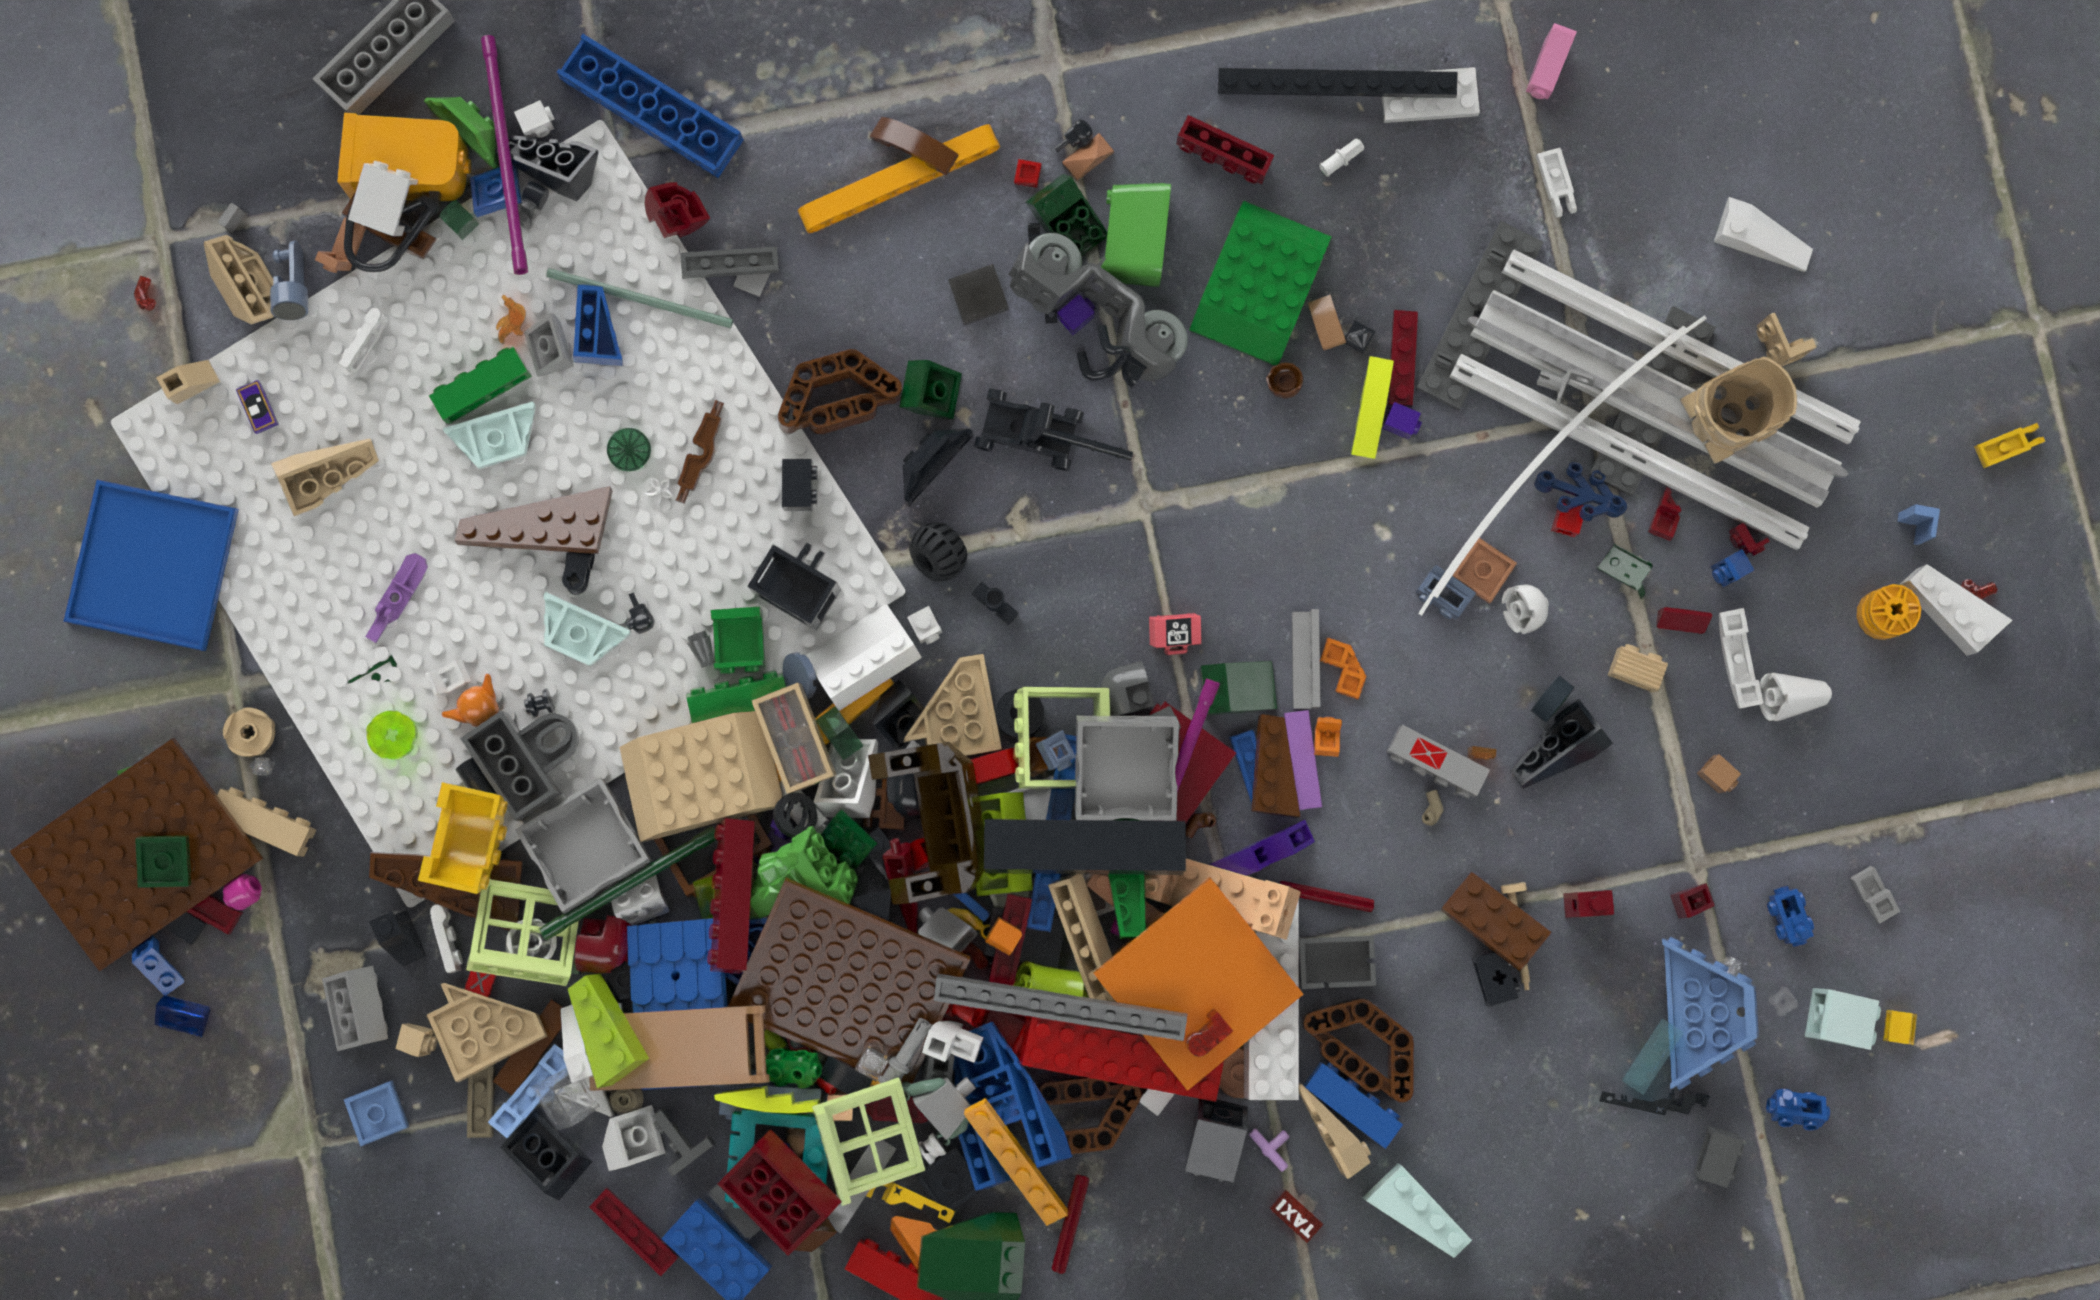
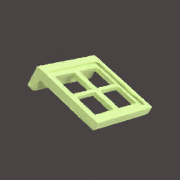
M490 879L488 888L486 890L482 889L480 892L466 970L567 986L571 975L579 921L556 935L563 937L559 961L526 956L530 932L540 933V927L531 925L535 902L557 906L558 904L549 889ZM493 895L526 900L522 924L490 919ZM488 925L521 930L518 953L512 954L484 949Z
M899 1077L812 1106L836 1193L842 1201V1206L852 1203L850 1199L852 1195L925 1171ZM891 1096L898 1124L872 1132L864 1105ZM859 1107L867 1134L840 1143L832 1115ZM901 1134L909 1161L882 1170L875 1142ZM870 1144L877 1172L850 1180L843 1153Z

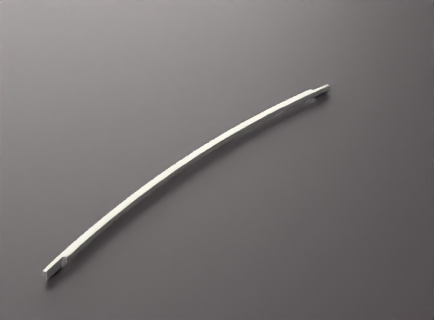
M1705 315L1687 328L1682 326L1632 365L1589 403L1542 450L1499 499L1462 547L1420 610L1419 614L1421 616L1434 596L1436 599L1438 598L1454 572L1490 523L1552 451L1628 379L1669 346L1707 319Z

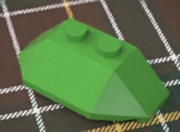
M437 97L424 100L427 107L440 120L448 121L455 125L463 141L492 169L500 167L499 156L495 153L497 142L494 122L489 117L482 118L478 114L480 109L471 100L468 103L461 97Z

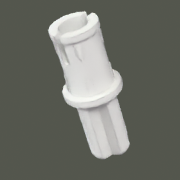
M1354 139L1341 150L1336 149L1334 155L1319 164L1321 171L1325 176L1329 177L1330 174L1341 166H1347L1349 164L1348 161L1364 150V145L1360 140Z

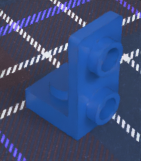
M153 935L132 949V963L163 995L169 994L184 983V977L159 953V941Z

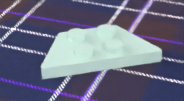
M532 401L445 427L443 431L479 469L527 454L536 406Z
M547 592L544 593V645L588 666H592L632 632Z

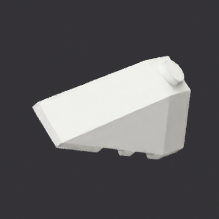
M1731 197L1728 198L1714 240L1715 243L1806 272L1813 251L1811 247L1752 204Z

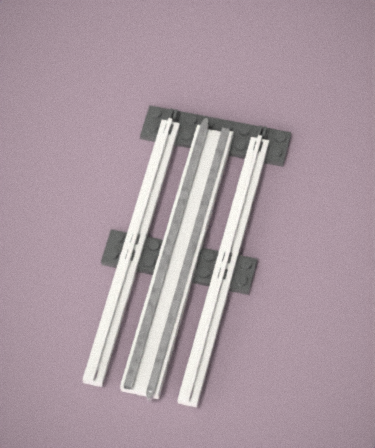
M1500 221L1416 390L1459 411L1470 388L1561 432L1579 412L1561 403L1560 405L1556 404L1555 400L1483 365L1491 346L1541 371L1544 370L1562 378L1566 376L1568 368L1596 377L1593 387L1571 379L1568 384L1595 398L1637 362L1515 301L1522 284L1650 346V351L1682 326L1687 328L1699 320V318L1672 306L1664 322L1661 323L1536 261L1535 258L1543 241ZM1481 312L1480 317H1475V313ZM1705 321L1656 356L1604 401L1620 409L1612 428L1586 417L1568 435V437L1599 451L1588 476H1591L1593 471L1599 470L1606 476L1604 481L1606 485L1630 497L1634 495L1645 474L1795 550L1800 549L1803 540L1808 536L1807 532L1810 527L1656 451L1664 432L1708 453L1704 444L1709 442V440L1702 443L1694 434L1691 421L1696 417L1689 418L1680 399L1696 391L1687 386L1695 369L1715 378L1744 364L1708 346L1716 327ZM1796 389L1797 408L1796 413L1791 417L1846 444L1851 443L1854 435L1859 430L1858 426L1861 421ZM1722 408L1721 415L1723 420L1729 424H1735V413L1729 408ZM1837 425H1839V426H1841V427H1844V428L1848 429L1849 431L1847 432V431H1845V430H1843V429L1837 427ZM1779 431L1758 443L1755 441L1748 447L1736 451L1732 456L1722 460L1815 507L1821 506L1823 501H1825L1829 493L1827 490L1834 476L1844 478L1848 475V472L1841 467L1842 462ZM1736 432L1737 435L1743 436L1742 433ZM1594 474L1596 479H1602L1601 474ZM1785 531H1788L1798 537L1796 538L1788 533H1785Z

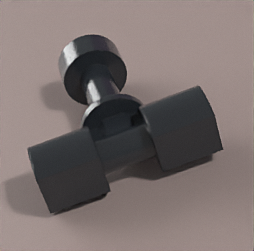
M981 582L971 594L984 606L986 605L990 611L996 612L995 615L1008 626L1019 614L1017 610L1005 602L1004 593L998 588H989L985 583Z

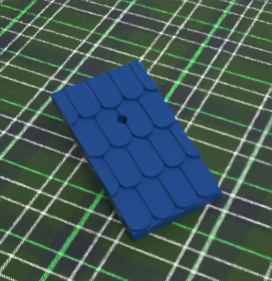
M713 918L627 926L628 965L630 966L633 1013L727 1007L725 973L710 971V964L707 962L708 951L712 946V939H709V928L713 924ZM682 1087L641 1088V1090L667 1089V1088H682Z

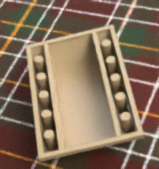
M756 711L732 713L641 736L619 747L641 843L716 824L725 818L736 819L774 809L776 803L783 797L775 761Z

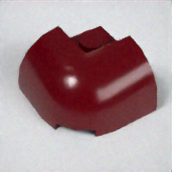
M677 182L649 187L646 192L644 205L649 223L656 222L664 238L679 235L680 238L697 231L710 220V216L695 191L690 192L686 188L679 186Z
M607 915L606 920L584 918L581 933L577 935L576 970L580 972L611 973V969L620 966L624 961L627 962V926L632 925L621 918Z

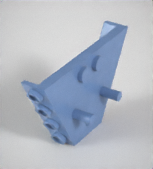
M1670 937L1669 940L1662 939L1665 951L1672 1078L1670 1089L1676 1086L1680 1090L1692 1083L1689 1078L1698 1073L1699 1077H1702L1713 1070L1711 1065L1717 1061H1720L1722 1065L1733 1059L1734 1055L1732 1052L1741 1048L1744 1052L1756 1045L1754 1039L1759 1037L1756 986L1751 984V978L1741 973H1738L1737 976L1728 972V966L1718 961H1715L1713 964L1705 960L1707 955L1696 949H1692L1690 952L1682 948L1684 943ZM1739 1007L1745 1008L1744 1017L1737 1014Z

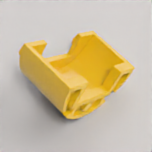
M442 782L436 807L442 808L431 854L423 858L418 881L475 894L480 893L482 889L486 890L493 866L498 865L501 858L499 846L500 841H504L507 833V826L503 825L508 802L504 801L501 795Z

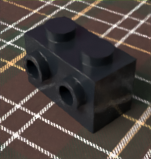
M782 459V508L784 511H813V504L818 503V492L813 490V480H818V466H814L812 459Z

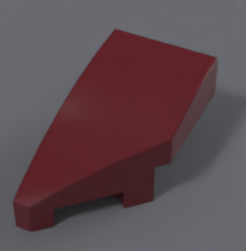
M1666 487L1654 513L1648 533L1671 541L1680 519L1679 513L1682 510L1679 505L1675 504L1671 496V489Z

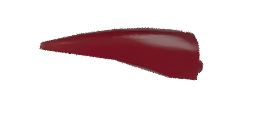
M899 839L890 840L891 849L883 854L888 879L915 874L911 845L908 842L900 844ZM918 901L899 904L908 930L917 933Z

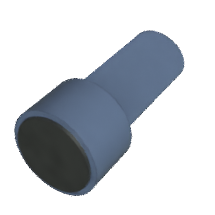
M295 240L289 243L288 250H274L272 254L273 260L276 263H282L283 260L289 259L290 281H283L280 276L273 277V286L270 289L271 314L282 320H298L308 314V290L304 286V256L299 242Z

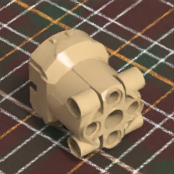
M1764 356L1741 364L1713 378L1696 391L1680 399L1689 418L1696 417L1691 421L1694 434L1702 443L1709 440L1704 445L1714 464L1735 454L1734 452L1748 447L1755 441L1758 443L1777 433V429L1790 420V417L1796 413L1797 408L1796 387L1789 373L1778 363ZM1716 390L1721 393V400L1714 397ZM1746 400L1754 404V410L1747 408ZM1722 408H1729L1735 413V424H1729L1723 420L1721 415ZM1736 432L1742 433L1743 436L1737 435Z

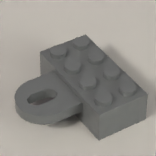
M501 710L460 739L497 795H501L504 801L508 802L507 810L513 819L522 821L562 794L548 772L575 753L579 743V734L575 724L560 714L541 716L522 730H519L510 715ZM557 728H564L566 737L552 748H546L543 745V739L546 735Z

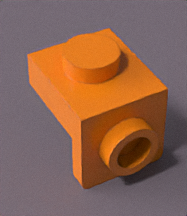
M1333 717L1317 718L1314 729V755L1339 756L1341 719Z

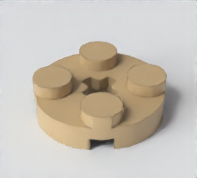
M243 708V710H239L228 717L224 724L223 736L233 753L244 757L260 756L269 749L274 741L275 723L265 712L259 709ZM250 726H253L254 736L246 739L247 735L243 733L244 729H249Z

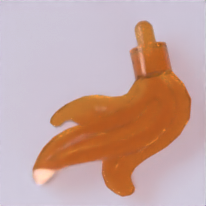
M502 295L501 298L505 301L504 305L509 309V314L502 317L496 325V330L500 329L498 339L501 344L505 343V339L512 332L517 336L524 334L521 331V326L526 317L524 306L516 303L511 297L508 298L506 295Z

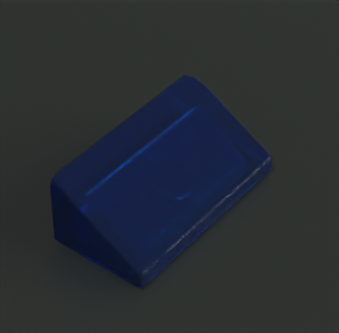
M163 996L156 1004L154 1025L202 1037L210 1015V1007L170 996Z

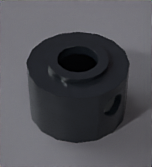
M1018 689L1005 693L998 701L996 707V721L1000 730L1008 737L1018 739V733L1015 732V721L1011 718L1010 711L1014 706V695ZM1028 698L1030 713L1029 737L1034 736L1040 730L1044 721V707L1040 698Z

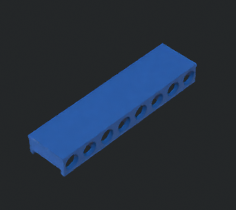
M582 34L580 37L581 41L562 69H558L559 79L719 178L744 141L741 132L590 37Z

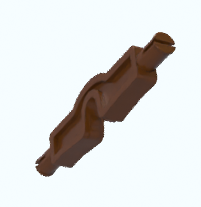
M715 400L711 412L704 414L701 425L693 437V444L704 449V453L700 456L690 453L686 455L682 473L677 483L681 488L675 501L685 504L689 491H695L702 471L709 466L714 458V440L722 423L719 415L724 403Z

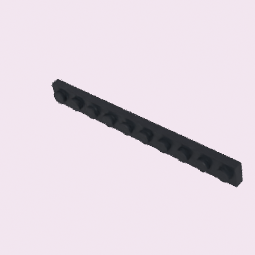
M1219 68L1218 94L1456 98L1458 72Z

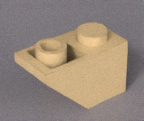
M209 360L180 365L156 377L167 399L177 405L220 382Z
M406 1023L401 1026L395 1049L416 1057L430 1055L431 1051H435L438 1040L433 1029Z

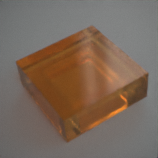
M1471 746L1468 747L1467 756L1469 758L1492 760L1496 758L1497 749Z

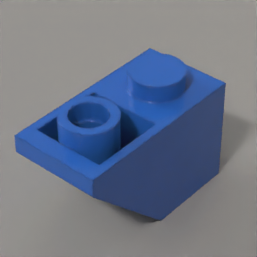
M1743 549L1711 566L1713 578L1718 584L1721 583L1722 587L1754 571Z

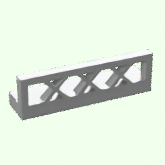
M1311 609L1310 612H1292L1293 709H1318L1320 707L1319 609Z

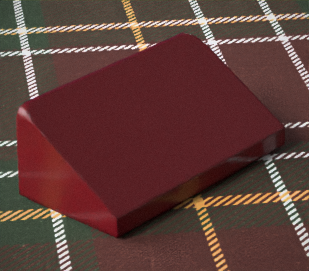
M1663 607L1658 610L1656 626L1659 629L1703 634L1712 619L1711 612Z

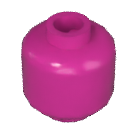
M240 874L224 885L223 900L227 906L242 911L260 899L262 886L256 877Z

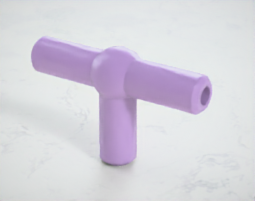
M1253 1129L1249 1133V1136L1261 1148L1263 1155L1268 1157L1283 1172L1288 1167V1164L1276 1150L1289 1139L1287 1132L1282 1130L1269 1143L1257 1129Z

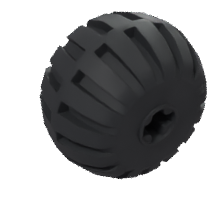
M935 522L920 527L913 535L909 544L910 556L915 566L918 567L924 576L936 582L947 581L956 577L963 570L967 561V549L963 540L956 531L944 523Z

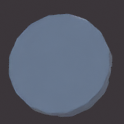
M800 652L788 654L783 661L782 669L786 687L800 683L804 688L807 699L812 698L816 691V686H813V680H816V673L812 663L804 654L800 655Z

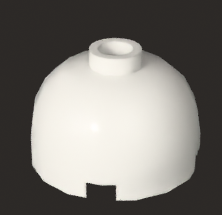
M1518 585L1510 587L1504 592L1502 604L1506 603L1507 611H1503L1507 624L1514 632L1530 633L1544 624L1548 616L1549 603L1538 588L1531 585Z
M532 919L531 925L542 927L545 924L539 919ZM511 929L506 938L507 953H518L521 930ZM530 932L526 956L551 960L556 950V936L546 941L540 933Z

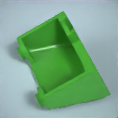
M1171 184L1113 185V189H1108L1106 204H1111L1105 252L1106 260L1101 265V268L1124 284L1160 286Z

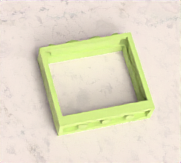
M1022 687L1018 689L1014 695V707L1018 708V718L1015 719L1014 729L1018 733V743L1015 744V756L1019 758V767L1016 768L1015 778L1016 782H1019V788L1075 789V780H1030L1028 698H1093L1094 716H1110L1109 688Z

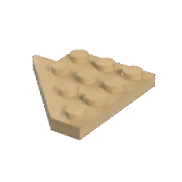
M983 654L961 657L956 661L904 737V742L925 739L926 745L950 742L965 756L1002 749Z
M446 983L441 984L449 1003L427 1014L455 1082H461L548 1036L537 1013Z

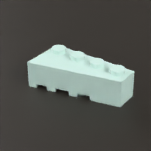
M1399 1163L1362 1197L1453 1258L1472 1241Z

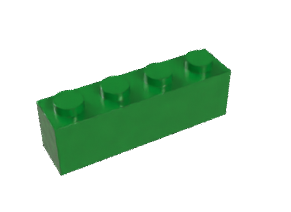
M514 347L500 350L497 352L496 357L489 361L483 360L479 362L472 371L458 374L453 382L437 386L433 393L428 395L445 423L449 425L532 377Z
M769 671L763 673L761 678L753 679V676L739 678V682L734 684L724 681L714 684L715 688L705 690L704 687L690 689V693L686 694L692 723L732 713L755 711L752 700L785 688L783 674H777V671Z

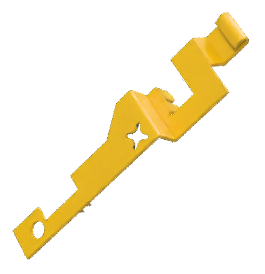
M894 1181L883 1185L887 1187L882 1197V1200H885L886 1203L894 1205L906 1202L921 1210L925 1204L940 1211L938 1218L948 1223L951 1222L955 1211L908 1190ZM896 1187H898V1189H902V1191H900V1195H898V1193H894L896 1191ZM875 1188L870 1189L866 1196L871 1198ZM942 1210H946V1211H947V1215H946V1216H943V1215L941 1214V1211H942Z

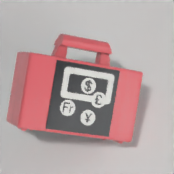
M1195 613L1149 617L1150 645L1155 648L1164 647L1166 655L1186 654L1188 645L1201 644V616ZM1182 646V649H1170V647Z

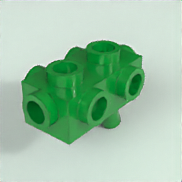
M787 1048L772 1049L766 1056V1072L769 1074V1080L774 1082L775 1086L782 1087L789 1083H795L798 1088L804 1089L813 1085L821 1075L822 1067L818 1061V1053H811L806 1050L790 1051Z

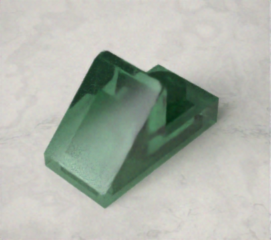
M836 706L816 719L817 724L843 760L863 747V744Z

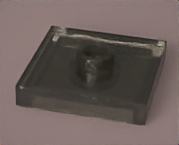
M993 264L948 279L964 326L1009 310Z

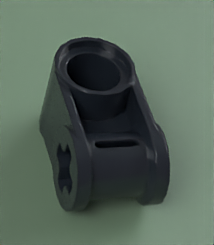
M566 553L562 583L571 594L580 595L586 591L595 554ZM577 577L580 583H575L573 587L570 582L575 581Z

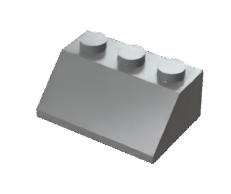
M373 966L345 971L322 979L337 1051L388 1039V1025L384 1020L383 1002L379 996L378 978Z

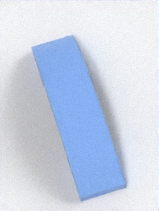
M556 1044L540 1060L539 1065L510 1099L488 1121L492 1127L506 1138L523 1123L567 1070L563 1050Z

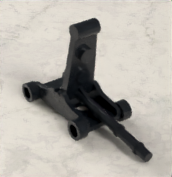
M989 388L986 399L990 401L981 437H976L975 448L992 452L994 443L1052 457L1051 467L1062 471L1070 470L1072 461L1068 459L1071 444L1090 449L1093 452L1097 451L1115 456L1118 459L1122 458L1131 461L1132 451L1074 435L1077 423H1082L1084 412L1073 408H1066L1064 416L1054 413L1055 406L1052 404L1041 403L1040 407L1036 408L1026 404L1007 402L1006 392ZM1014 421L1022 422L1020 434H1015L1010 429ZM1039 436H1044V437H1046V438L1043 439V440H1038V439H1037Z

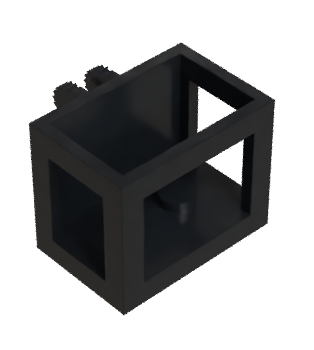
M809 543L804 545L797 558L773 544L747 587L757 597L817 631L841 591L835 580L817 570L825 553L820 550L809 566L804 563L805 558L811 551L812 545ZM771 559H773V561L771 562V564H770V566L768 567L767 571L765 572L764 576L762 577V579H761L760 582L758 583V580L760 579L761 575H762L763 572L765 571V569H766V567L768 566L769 562L771 561Z

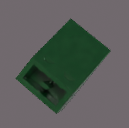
M1062 174L1025 202L1047 233H1056L1069 238L1077 246L1081 256L1107 237V230L1073 178L1069 175Z

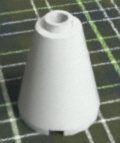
M1769 673L1765 674L1760 681L1764 704L1759 706L1767 720L1781 721L1827 705L1831 699L1832 691L1824 681Z

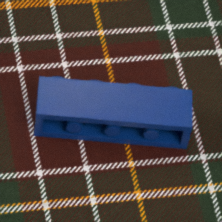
M1320 1062L1303 1086L1386 1149L1403 1126L1398 1121L1400 1116L1390 1108H1387L1385 1111L1379 1107L1380 1101L1369 1092L1365 1096L1358 1091L1360 1085L1348 1077L1346 1081L1338 1075L1340 1070L1329 1062L1324 1065Z

